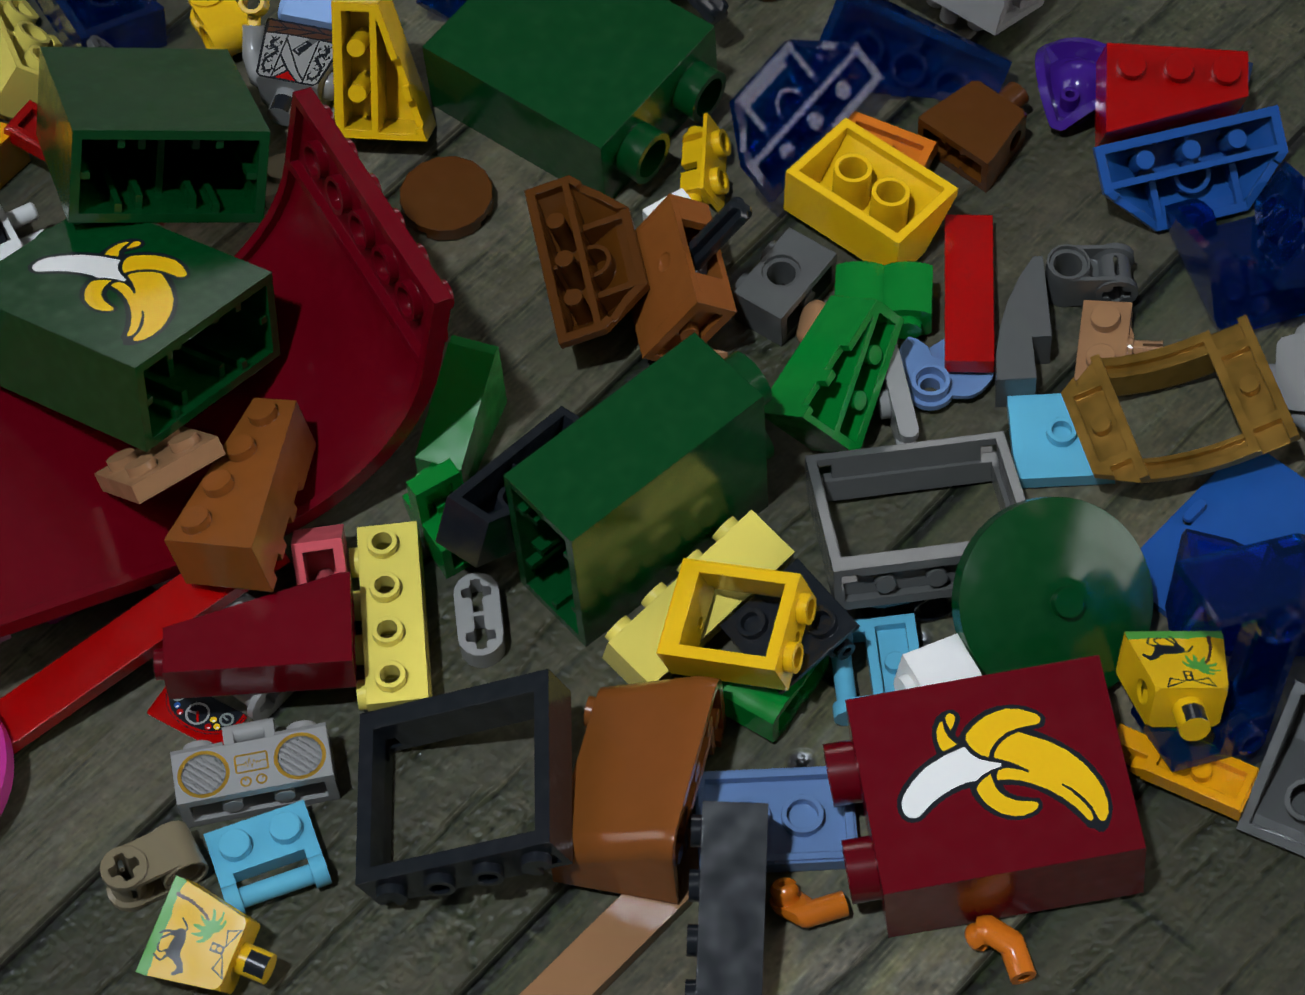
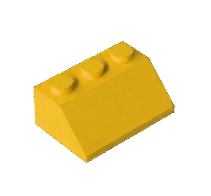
M845 117L786 170L783 209L863 261L882 265L904 261L916 262L926 252L958 195V187Z

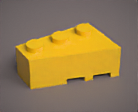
M332 0L334 118L344 137L427 142L436 127V122L393 0Z

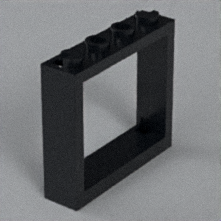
M549 669L360 714L355 885L378 904L385 905L395 902L400 906L412 898L426 895L447 896L453 894L458 888L477 884L493 886L502 883L504 878L523 874L544 875V870L573 864L571 691ZM534 719L535 831L391 862L393 752Z

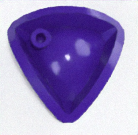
M1071 37L1048 43L1037 50L1035 55L1037 83L1047 121L1051 128L1062 131L1079 125L1095 116L1096 62L1106 44L1093 39Z

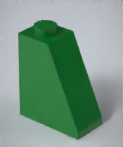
M456 335L451 336L414 457L417 472L429 466H436L450 458L460 472L462 484L476 474L507 404L498 346Z

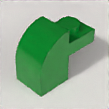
M450 458L436 466L422 469L414 478L406 481L408 493L402 495L410 520L417 521L422 543L447 579L472 566L435 542L447 496L462 485L460 472Z

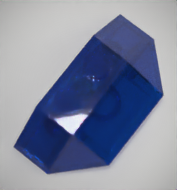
M787 40L729 102L740 167L768 202L775 201L784 191L786 170L845 117L848 119L884 79L857 42Z

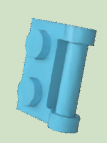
M914 613L854 619L860 627L852 633V643L865 642L872 695L895 691L894 678L902 654L919 648ZM852 656L844 660H840L838 657H831L837 700L832 705L834 722L841 726H848L845 700L864 696H857Z
M304 800L203 834L224 901L245 914V908L313 884H316L317 889L332 884ZM306 858L309 864L240 888L237 887V882Z

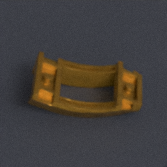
M1247 315L1237 318V324L1211 334L1207 330L1185 340L1157 349L1119 357L1101 358L1099 354L1090 357L1091 364L1077 381H1075L1074 377L1062 390L1061 395L1095 478L1136 483L1188 478L1240 464L1301 439ZM1216 372L1242 434L1199 449L1174 455L1143 459L1117 396L1164 389Z

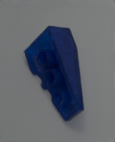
M836 0L805 74L851 93L866 92L889 94L897 97L912 96L944 100L971 81H980L998 93L1013 61L888 0Z

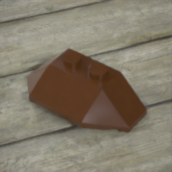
M570 175L524 190L560 347L564 349L608 334L650 290L629 207L600 191L583 185L581 181Z

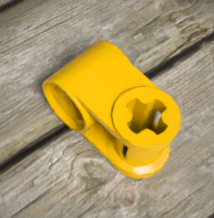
M187 0L192 8L190 12L191 24L202 39L206 49H227L231 57L242 52V25L247 24V14L240 9L236 0Z

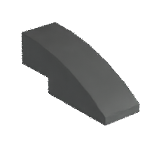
M1043 256L1032 257L1018 278L1007 301L1000 324L996 351L995 407H1007V396L1034 395L1036 393L1037 380L1035 364H1050L1052 331Z

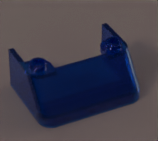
M1304 534L1286 535L1177 561L1175 570L1218 628L1240 623L1242 625L1227 667L1229 685L1219 724L1211 727L1206 737L1198 741H1186L1181 738L1177 727H1150L1144 724L1135 706H1132L1131 714L1172 772L1240 754L1249 755L1257 751L1265 743L1305 629Z

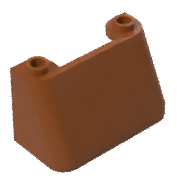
M691 676L601 687L597 696H589L586 702L584 726L587 728L572 775L573 864L551 868L553 881L678 904L684 884V876L678 875L676 864L679 865L683 853H687L689 846L687 829L708 754L714 755L715 747H721L727 726L722 680L706 676Z

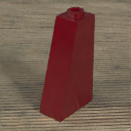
M339 572L164 627L163 648L154 649L153 653L155 679L165 681L169 699L357 687L355 607L350 572Z

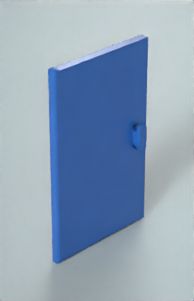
M1268 453L1216 471L1140 548L1150 571L1153 587V608L1184 631H1222L1224 647L1226 648L1305 565V479ZM1184 522L1191 523V525H1185Z

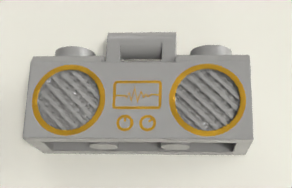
M273 717L222 727L223 743L213 744L208 740H196L186 744L183 750L170 752L176 803L182 820L187 824L188 828L263 814L304 800L305 805L340 799L333 748L326 722L316 724L313 721L301 720L291 723L287 726L286 730L276 731Z

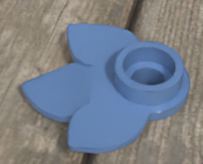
M907 337L899 349L912 403L922 410L933 411L947 406L952 399L973 398L981 394L993 380L994 373L948 372L944 368V339L929 348L918 339ZM934 388L936 391H925L923 389Z

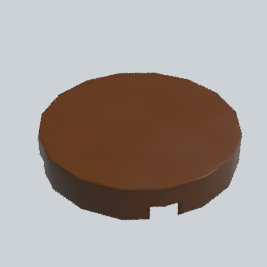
M457 156L436 157L420 163L407 174L400 187L401 212L408 226L414 231L418 229L420 232L426 233L427 238L438 241L457 240L473 234L482 226L481 221L486 218L487 214L488 217L493 210L492 183L486 171L471 160Z

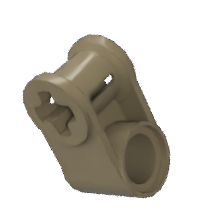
M179 820L162 824L140 838L113 848L106 853L100 865L101 877L107 885L106 891L110 903L115 908L126 912L140 910L146 905L167 896L176 875L199 883L206 876L209 869L187 824ZM122 860L124 867L119 869L117 862ZM126 877L131 878L130 880L124 881V878ZM136 889L137 896L133 898L131 890Z

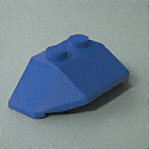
M1278 105L1092 148L1102 194L1154 232L1248 211L1277 166L1289 152Z

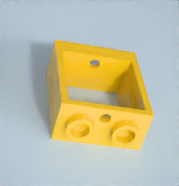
M683 558L656 654L671 674L718 678L725 682L788 691L793 673L797 674L802 666L804 649L801 642L806 625H811L815 618L816 597L800 573ZM715 589L781 598L766 656L699 647Z

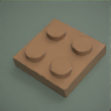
M182 426L147 452L139 448L136 450L134 448H127L113 454L106 460L108 466L97 471L94 475L102 491L141 504L224 456L226 453L218 436Z

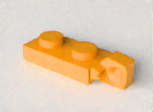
M1121 723L1119 724L1117 730L1125 763L1130 766V772L1140 776V779L1239 821L1258 775V767L1200 742L1186 741L1181 738L1179 733L1162 727L1161 731L1148 729L1147 733L1144 734Z

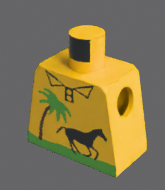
M1222 631L1124 632L1116 674L1144 724L1150 727H1177L1181 738L1186 741H1198L1206 737L1211 727L1220 723L1228 693L1229 683Z
M176 875L135 972L157 979L232 994L240 975L260 984H266L275 968L277 955L253 945L260 930L259 922L198 883Z

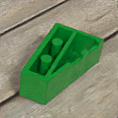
M831 295L772 386V400L764 406L765 419L812 451L831 453L861 449L904 319L878 299Z

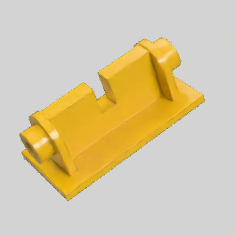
M708 112L703 114V127L691 126L682 137L681 166L686 172L681 173L680 189L683 188L692 200L711 204L719 212L724 207L725 194L729 192L726 164L727 156L731 154V142L727 132L717 126Z

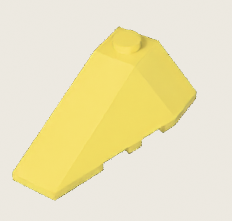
M0 0V119L11 121L29 100L38 104L40 47H62L63 45L55 35L47 34L36 25L40 16L26 0Z

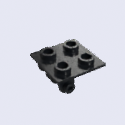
M798 558L783 571L800 573L815 595L817 605L815 618L811 625H806L801 642L804 649L802 666L797 674L793 673L790 687L827 655L838 657L840 660L851 656L855 650V645L852 643V633L860 627ZM756 594L722 623L720 627L744 654L766 656L781 598ZM776 689L780 695L786 692L785 690Z

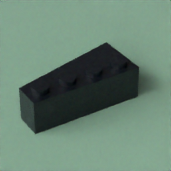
M560 406L448 495L435 542L476 568L515 551L503 475L581 417Z
M703 801L702 815L692 814L691 847L701 848L700 869H690L689 902H699L698 924H688L686 956L697 957L696 979L685 980V995H762L768 803Z

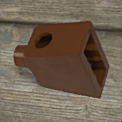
M971 81L918 117V135L937 142L938 152L934 157L936 160L987 193L1025 140L1027 115L1022 108L1029 102V96L1026 90L1016 82H1009L997 93L980 81Z

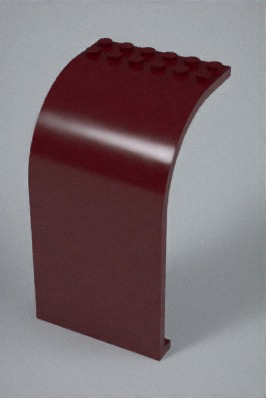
M311 87L294 91L292 94L285 163L276 196L256 231L234 255L236 258L272 272L281 355L183 425L218 436L222 446H224L253 398L297 401L316 442V448L304 488L297 491L294 503L297 507V513L294 522L287 524L284 536L312 522L352 494L373 476L405 441L419 421L436 386L444 346L448 341L447 329L450 312L454 307V295L449 283L445 279L439 278L430 264L424 246L420 243L416 244L406 229L401 212L397 208L391 207L382 193L378 178L375 174L367 171L359 159L355 144L351 139L344 137L336 125L332 110L328 105L321 103ZM0 386V638L173 579L181 574L164 539L212 463L141 504L102 491L94 473L108 466L106 460L113 454L127 448H134L136 450L138 449L137 447Z

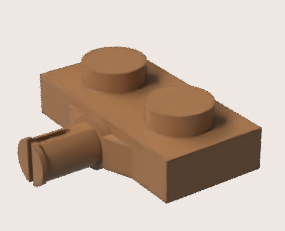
M1083 300L1074 374L1075 381L1091 364L1090 357L1099 354L1101 358L1132 355L1164 347V340H1134V333L1131 328L1133 318L1132 302Z

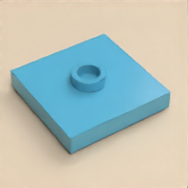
M1061 393L1007 396L1011 454L1022 488L1115 484L1116 480L1094 477Z

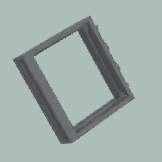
M1004 431L805 456L807 498L830 592L845 610L952 597L957 566L969 541L842 557L828 505L829 501L992 481L1001 510L1026 500ZM996 444V452H993L992 446L986 445Z

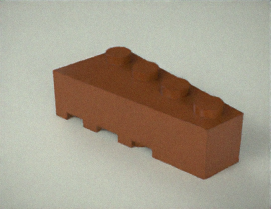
M253 398L223 446L226 454L213 461L165 537L164 542L187 584L274 591L277 580L274 573L276 561L283 560L287 546L283 537L287 524L294 522L297 513V507L294 503L297 491L304 488L316 448V442L296 400Z

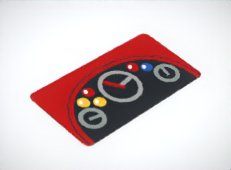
M166 686L147 711L149 716L193 739L208 740L213 744L223 743L222 727L244 723L247 718L244 713L213 697L169 699Z

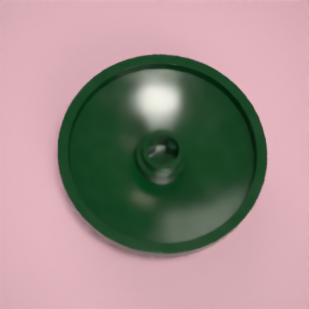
M1039 497L1023 500L1008 506L991 517L978 529L966 546L958 563L952 588V615L956 634L958 633L982 675L1099 655L1107 689H1109L1119 681L1116 674V666L1124 632L1149 631L1153 614V587L1150 571L1134 537L1122 523L1107 511L1086 501L1069 497Z

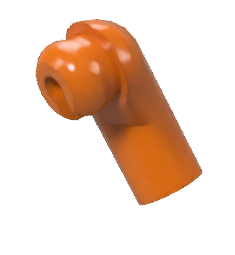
M789 877L779 878L770 886L771 898L769 902L774 912L801 928H811L850 915L842 890L812 899L799 891L796 881Z
M993 915L977 916L976 922L966 927L965 939L972 949L984 951L990 946L1001 954L1012 984H1023L1036 977L1037 973L1024 937L1019 931Z

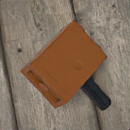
M669 193L637 227L636 233L650 290L631 309L643 359L657 361L694 332L707 343L737 313L720 248L752 217L751 206L745 204L742 198L733 197L712 218L707 203Z

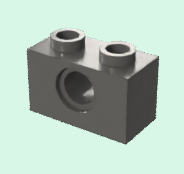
M789 227L778 241L773 240L765 247L760 262L750 273L742 274L735 283L732 290L737 310L735 321L782 347L797 330L802 308L813 300H822L835 285L837 253Z

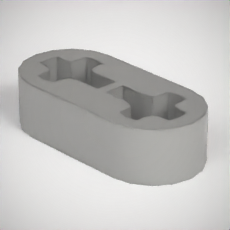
M474 572L462 577L454 587L453 596L457 636L463 659L473 667L487 668L498 663L505 654L506 642L502 605L497 582L485 573ZM482 592L483 611L474 612L472 593ZM485 628L488 639L487 648L477 649L476 629Z

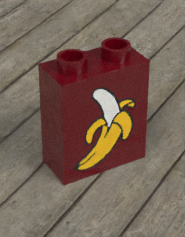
M1099 655L845 700L850 740L823 744L826 770L834 807L862 803L868 835L841 840L847 880L853 905L881 900L888 938L975 923L977 916L993 915L996 918H1003L1144 893L1146 845Z

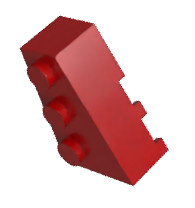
M1107 42L1096 62L1095 147L1237 114L1249 96L1248 51Z

